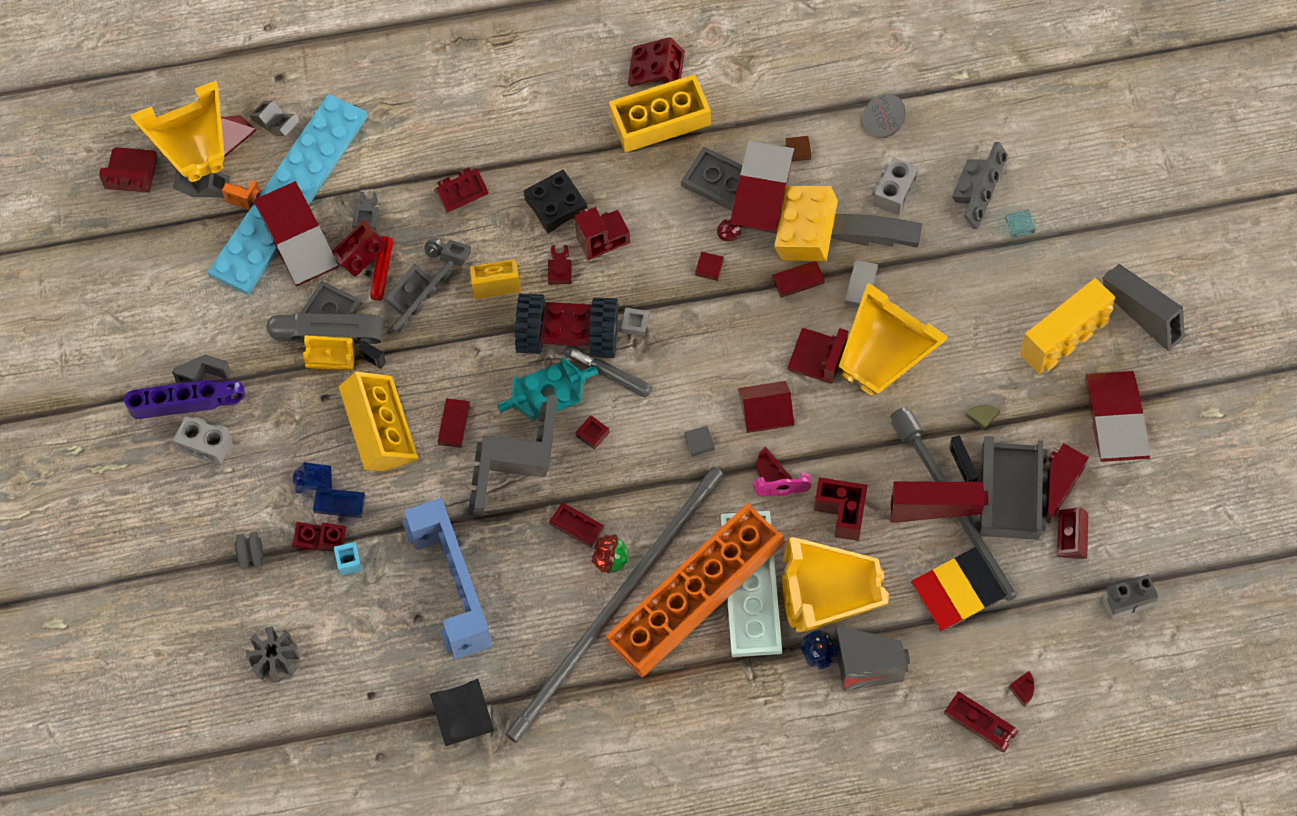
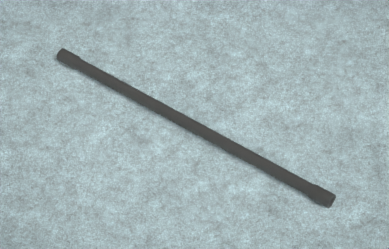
M712 467L692 496L524 712L510 726L505 735L511 741L517 743L530 727L531 722L705 497L724 476L719 469Z

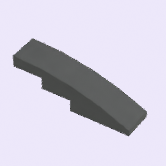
M835 214L831 238L868 246L869 242L890 247L897 243L917 248L920 241L922 223L873 215Z

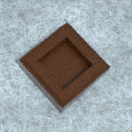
M809 136L786 138V147L794 148L792 162L811 160Z

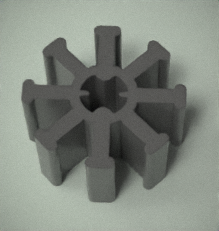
M266 627L265 631L268 642L264 643L258 638L257 634H254L250 641L254 649L258 650H246V657L258 678L263 680V676L270 669L269 676L272 682H281L278 668H284L292 676L296 668L292 660L287 659L296 658L299 660L300 652L289 632L283 630V634L276 641L278 636L274 628ZM272 652L274 653V655L277 652V655L275 657H273L272 655L271 658L269 657V654H271Z

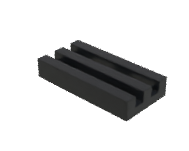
M960 435L952 437L949 450L964 482H978L979 476Z

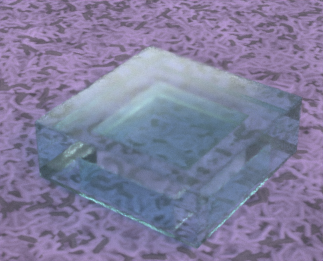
M1029 209L1006 214L1005 219L1012 238L1035 233Z

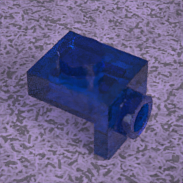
M304 462L293 473L295 492L302 493L305 489L329 492L332 489L331 466Z

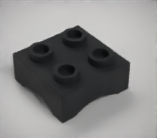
M564 169L523 190L525 201L535 212L547 234L557 229L566 221L573 219L580 211L587 209L586 201Z
M479 679L453 689L430 694L445 746L494 731Z

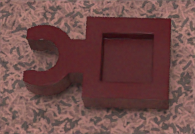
M552 245L551 256L554 260H548V285L572 284L571 259H567L569 256L568 246L564 245V251L557 253L555 245Z

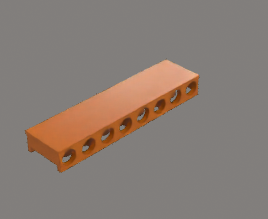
M748 502L606 635L609 642L608 645L643 678L786 543L783 534L769 524Z

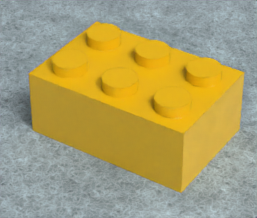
M786 186L774 245L782 261H827L838 203L831 186Z

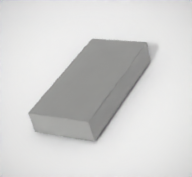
M855 260L845 304L859 307L867 284L870 283L874 286L878 264Z

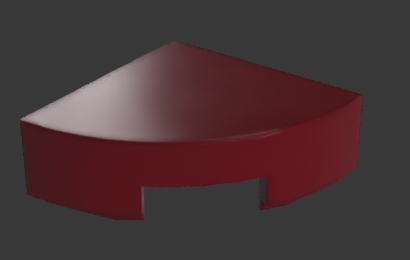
M1030 671L1019 677L1008 687L1024 707L1031 701L1034 693V679Z

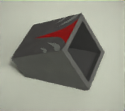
M843 626L836 627L834 645L844 691L902 682L904 680L905 673L908 672L910 657L908 649H903L902 641Z

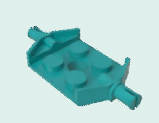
M561 357L560 363L517 379V376H514L512 397L497 403L498 409L502 413L514 408V410H518L531 421H535L539 416L541 402H546L547 397L542 395V391L546 388L553 389L555 391L553 396H558L556 412L582 402L583 384L586 383L585 379L598 375L597 368L593 365L587 369L579 370L568 360Z

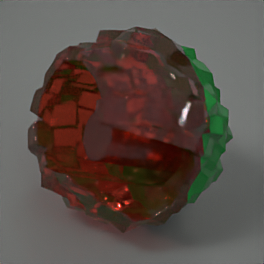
M616 534L598 537L594 547L596 551L592 555L591 561L601 572L609 574L622 570L625 563L629 561V550L626 544Z

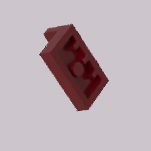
M468 167L458 172L459 177L453 180L447 177L437 182L438 187L434 189V192L438 194L446 213L489 194L478 168L471 170Z
M363 220L332 253L339 264L356 277L387 247V243L366 220Z

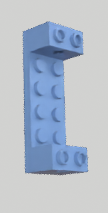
M442 498L404 510L406 519L402 520L409 544L414 542L416 550L441 543L452 577H454L459 597L464 606L465 613L443 620L445 629L440 630L447 653L452 652L456 660L493 647L486 620Z

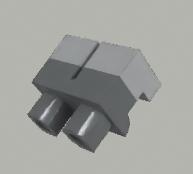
M1149 574L1108 586L1106 587L1107 593L1101 597L1110 620L1129 615L1132 611L1135 613L1154 607L1158 594Z

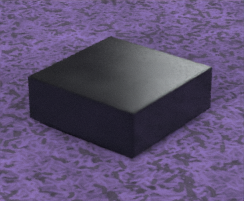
M363 341L359 346L362 359L382 369L386 363L384 353Z

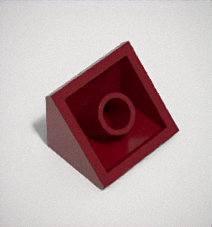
M786 381L738 388L747 433L794 426L791 392Z

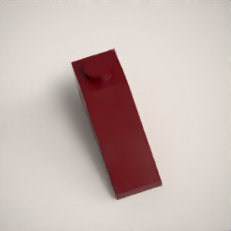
M1065 443L1062 444L1059 450L1055 448L1048 459L1051 464L1048 471L1046 522L1049 524L1086 468L1089 459L1088 456Z

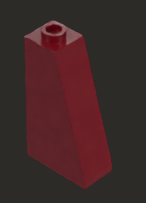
M894 481L891 494V523L982 514L984 506H988V491H984V482Z

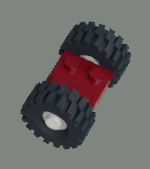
M519 294L515 322L516 353L541 354L543 344L587 346L590 350V357L615 358L618 333L617 298L593 297L592 304L545 302L543 294Z

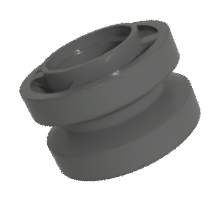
M251 532L249 538H246L244 534L236 535L235 551L241 568H249L251 562L255 567L262 566L264 554L262 541L258 533Z

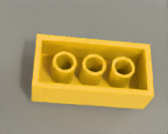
M695 74L609 101L610 118L625 153L711 125V110Z
M1094 278L1025 333L1020 356L1039 374L1046 369L1048 371L1051 370L1058 363L1059 358L1063 355L1067 357L1074 351L1075 345L1080 341L1082 343L1086 342L1092 336L1095 329L1098 327L1102 329L1108 324L1110 313L1114 309L1115 296Z

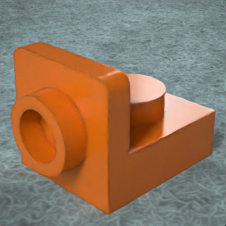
M252 180L247 190L240 185L228 183L222 189L227 203L247 210L251 209L254 199L258 198L261 194L258 182Z

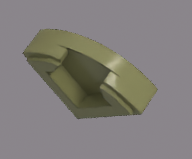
M978 405L968 410L965 416L985 430L1000 413V409L990 405Z

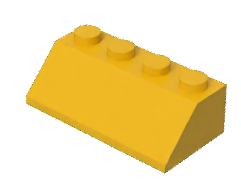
M354 372L338 386L364 470L386 471L419 459L392 376Z

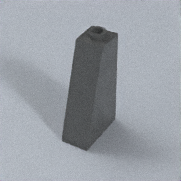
M1121 264L1106 272L1103 277V286L1115 296L1114 302L1166 350L1169 351L1185 337L1183 307Z

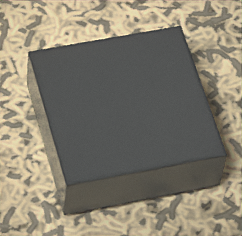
M708 426L684 432L691 457L715 450Z

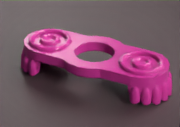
M803 472L800 474V479H781L765 482L764 478L761 477L754 480L753 488L756 494L761 497L785 496L808 491L811 488L812 479L810 474H804ZM780 485H789V486H790V487H789L788 489H786V490H778V489H777V487L780 486Z

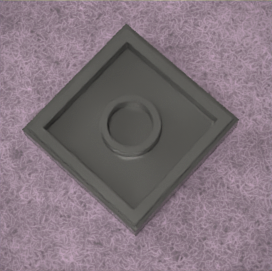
M321 281L300 313L356 314L363 303L362 300Z

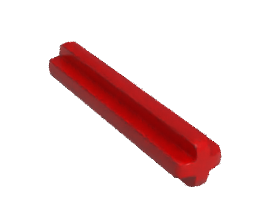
M390 236L381 237L387 243V247L377 255L370 291L372 300L381 301L384 296L393 247V238Z

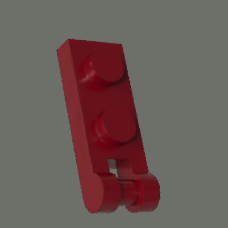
M959 691L944 711V715L992 744L995 749L1002 753H1005L1009 747L1008 742L1010 739L1015 738L1018 733L1016 727ZM996 728L1002 731L1000 737L993 733Z

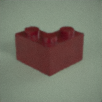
M594 207L590 210H582L578 215L574 216L576 238L587 260L630 243V231L618 210L606 212L600 216L598 210Z
M819 477L814 511L837 514L835 537L859 541L868 485Z

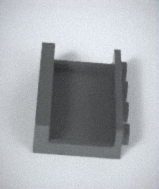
M984 436L981 482H984V491H988L989 500L988 506H984L983 512L980 514V536L1039 540L1041 531L1045 532L1046 517H1042V509H1046L1047 494H1042V487L1047 484V471H1043V463H1047L1048 451L1043 449V441L1038 440L1037 445L994 443V437Z

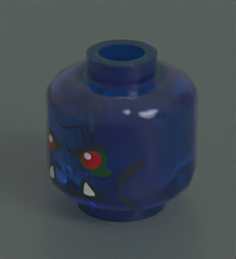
M817 630L803 637L804 641L801 643L800 648L809 666H818L819 670L833 664L832 660L837 656V650L828 633H822L821 630Z

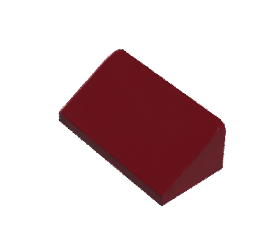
M1082 507L1058 510L1057 556L1086 559L1088 551V513Z

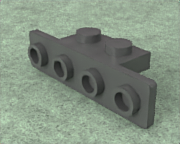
M994 142L987 160L967 159L952 195L955 202L969 203L964 217L972 229L979 228L988 203L992 198L994 188L999 181L1003 166L1007 162L1008 154L1000 142Z
M451 260L446 262L433 278L427 275L419 266L413 264L386 295L384 300L401 314L387 332L390 335L396 331L400 333L408 324L406 321L410 314L414 316L422 308L423 305L420 302L425 297L429 299L438 289L435 286L439 280L444 281L451 274L452 271L449 268L454 264Z

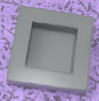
M625 308L621 333L645 336L649 311Z

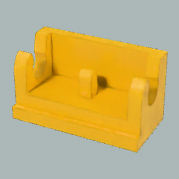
M305 335L306 352H303V358L306 368L353 371L356 349L352 338Z

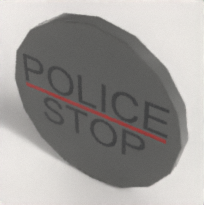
M884 93L876 96L869 102L864 112L863 120L867 131L877 138H887L894 135L900 130L905 121L906 110L904 103L893 94Z

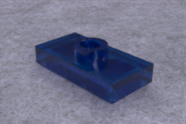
M317 488L313 513L362 518L366 495L364 492Z

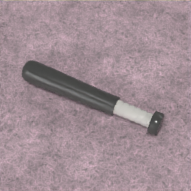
M576 346L567 347L565 357L575 358L590 367L595 365L598 373L642 397H647L651 393L652 386L649 383L598 358H593L576 349Z

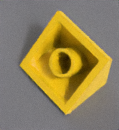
M516 259L470 266L475 299L521 292Z

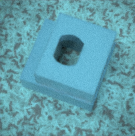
M356 542L334 547L337 566L341 576L362 571ZM348 559H353V560H354V561H352V562H347V563H345V560H348Z

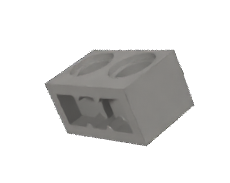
M893 157L890 164H885L882 170L881 177L883 179L881 183H876L872 191V196H875L874 206L900 215L917 180L919 167ZM895 175H901V176H903V177L898 178V177H895ZM891 193L894 196H887L885 194Z
M185 416L173 442L177 451L221 466L233 440L229 430L224 426H212L201 418L194 417L192 419ZM194 432L198 433L195 437L189 438L190 434ZM220 440L217 445H210L211 442Z

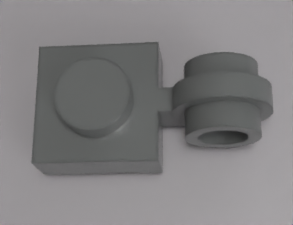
M433 238L429 239L424 245L425 253L429 257L440 256V260L445 262L451 260L454 263L453 265L461 267L471 253V246L453 240L443 244L439 239Z

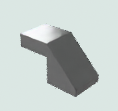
M273 100L263 101L249 115L253 121L275 136H286L300 121L295 114H285Z
M176 169L173 189L191 197L224 198L222 189L226 183L229 184L230 176L222 172L210 173L202 176L198 181L191 182Z
M205 354L175 367L172 373L176 382L181 384L202 381L206 373L228 380L231 369L227 361Z

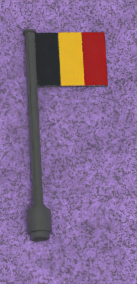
M902 407L893 412L890 416L891 424L901 441L913 445L935 482H947L921 440V434L924 430L913 412L908 410L907 407ZM959 516L957 519L973 543L974 548L911 581L941 633L1004 599L1006 601L1015 599L1018 594L1010 585L969 516Z

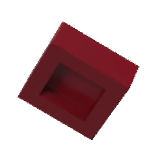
M701 252L695 276L718 281L724 256Z
M590 415L575 433L579 439L595 450L610 433V430Z

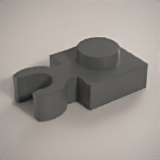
M361 192L359 199L362 206H355L352 228L354 230L363 220H366L376 232L379 209L375 207L378 203L377 194L373 193L371 200H365V193Z

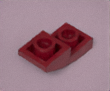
M296 522L292 548L334 551L335 546L344 545L346 526L322 522L321 526Z

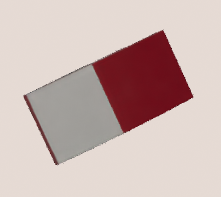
M748 141L730 226L777 233L794 148Z
M296 181L254 199V204L296 287L338 268V264L322 230Z
M1134 371L1086 374L1085 382L1093 420L1092 429L1100 461L1150 459L1145 419Z

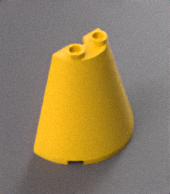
M216 80L196 88L195 91L199 100L158 117H156L152 106L130 115L133 122L181 175L187 177L191 182L198 181L202 176L217 173L223 169L224 146L219 88Z
M868 283L838 366L842 370L840 376L850 383L856 381L862 385L860 390L872 397L874 393L879 394L943 344L948 336L929 323L927 326L890 302L889 296Z
M795 537L789 538L783 556V562L787 563V566L784 569L785 573L781 575L785 613L790 626L796 628V632H808L888 604V591L885 590V587H881V583L884 581V571L880 568L879 559Z

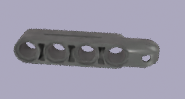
M295 313L293 315L272 316L267 321L266 329L269 335L278 341L304 342L306 335L352 338L354 344H362L363 341L369 344L381 343L383 318L377 315Z

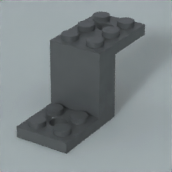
M548 395L546 402H541L538 421L542 422V426L539 425L536 442L483 435L482 442H477L475 461L479 462V466H474L472 485L476 486V490H471L469 509H473V517L482 518L489 470L546 477L550 467L558 396Z

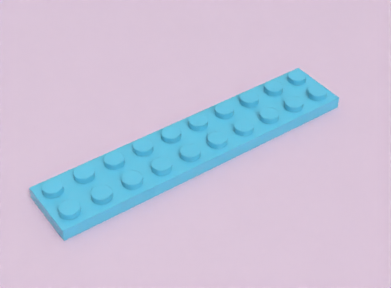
M328 94L259 197L296 181L309 205L367 119V112ZM253 204L207 272L209 277L248 296L277 254L275 244L255 204Z

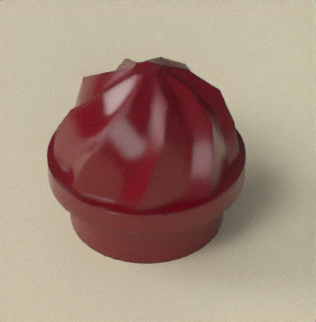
M725 219L717 227V235L723 241H735L737 236L741 235L740 227L730 226V220Z

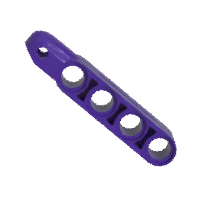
M211 380L131 390L125 395L124 403L133 418L144 419L212 410L218 406L234 405L244 398L245 389L244 385L239 381L230 380L214 383ZM207 393H213L210 397H204ZM233 394H238L236 399L231 398ZM189 396L188 399L181 400L182 397ZM160 399H166L163 403L157 404ZM142 402L139 406L133 407L135 403Z

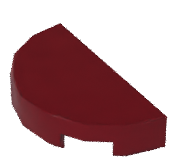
M765 446L760 451L756 462L759 478L763 477L765 482L793 479ZM780 485L777 489H788L790 486Z

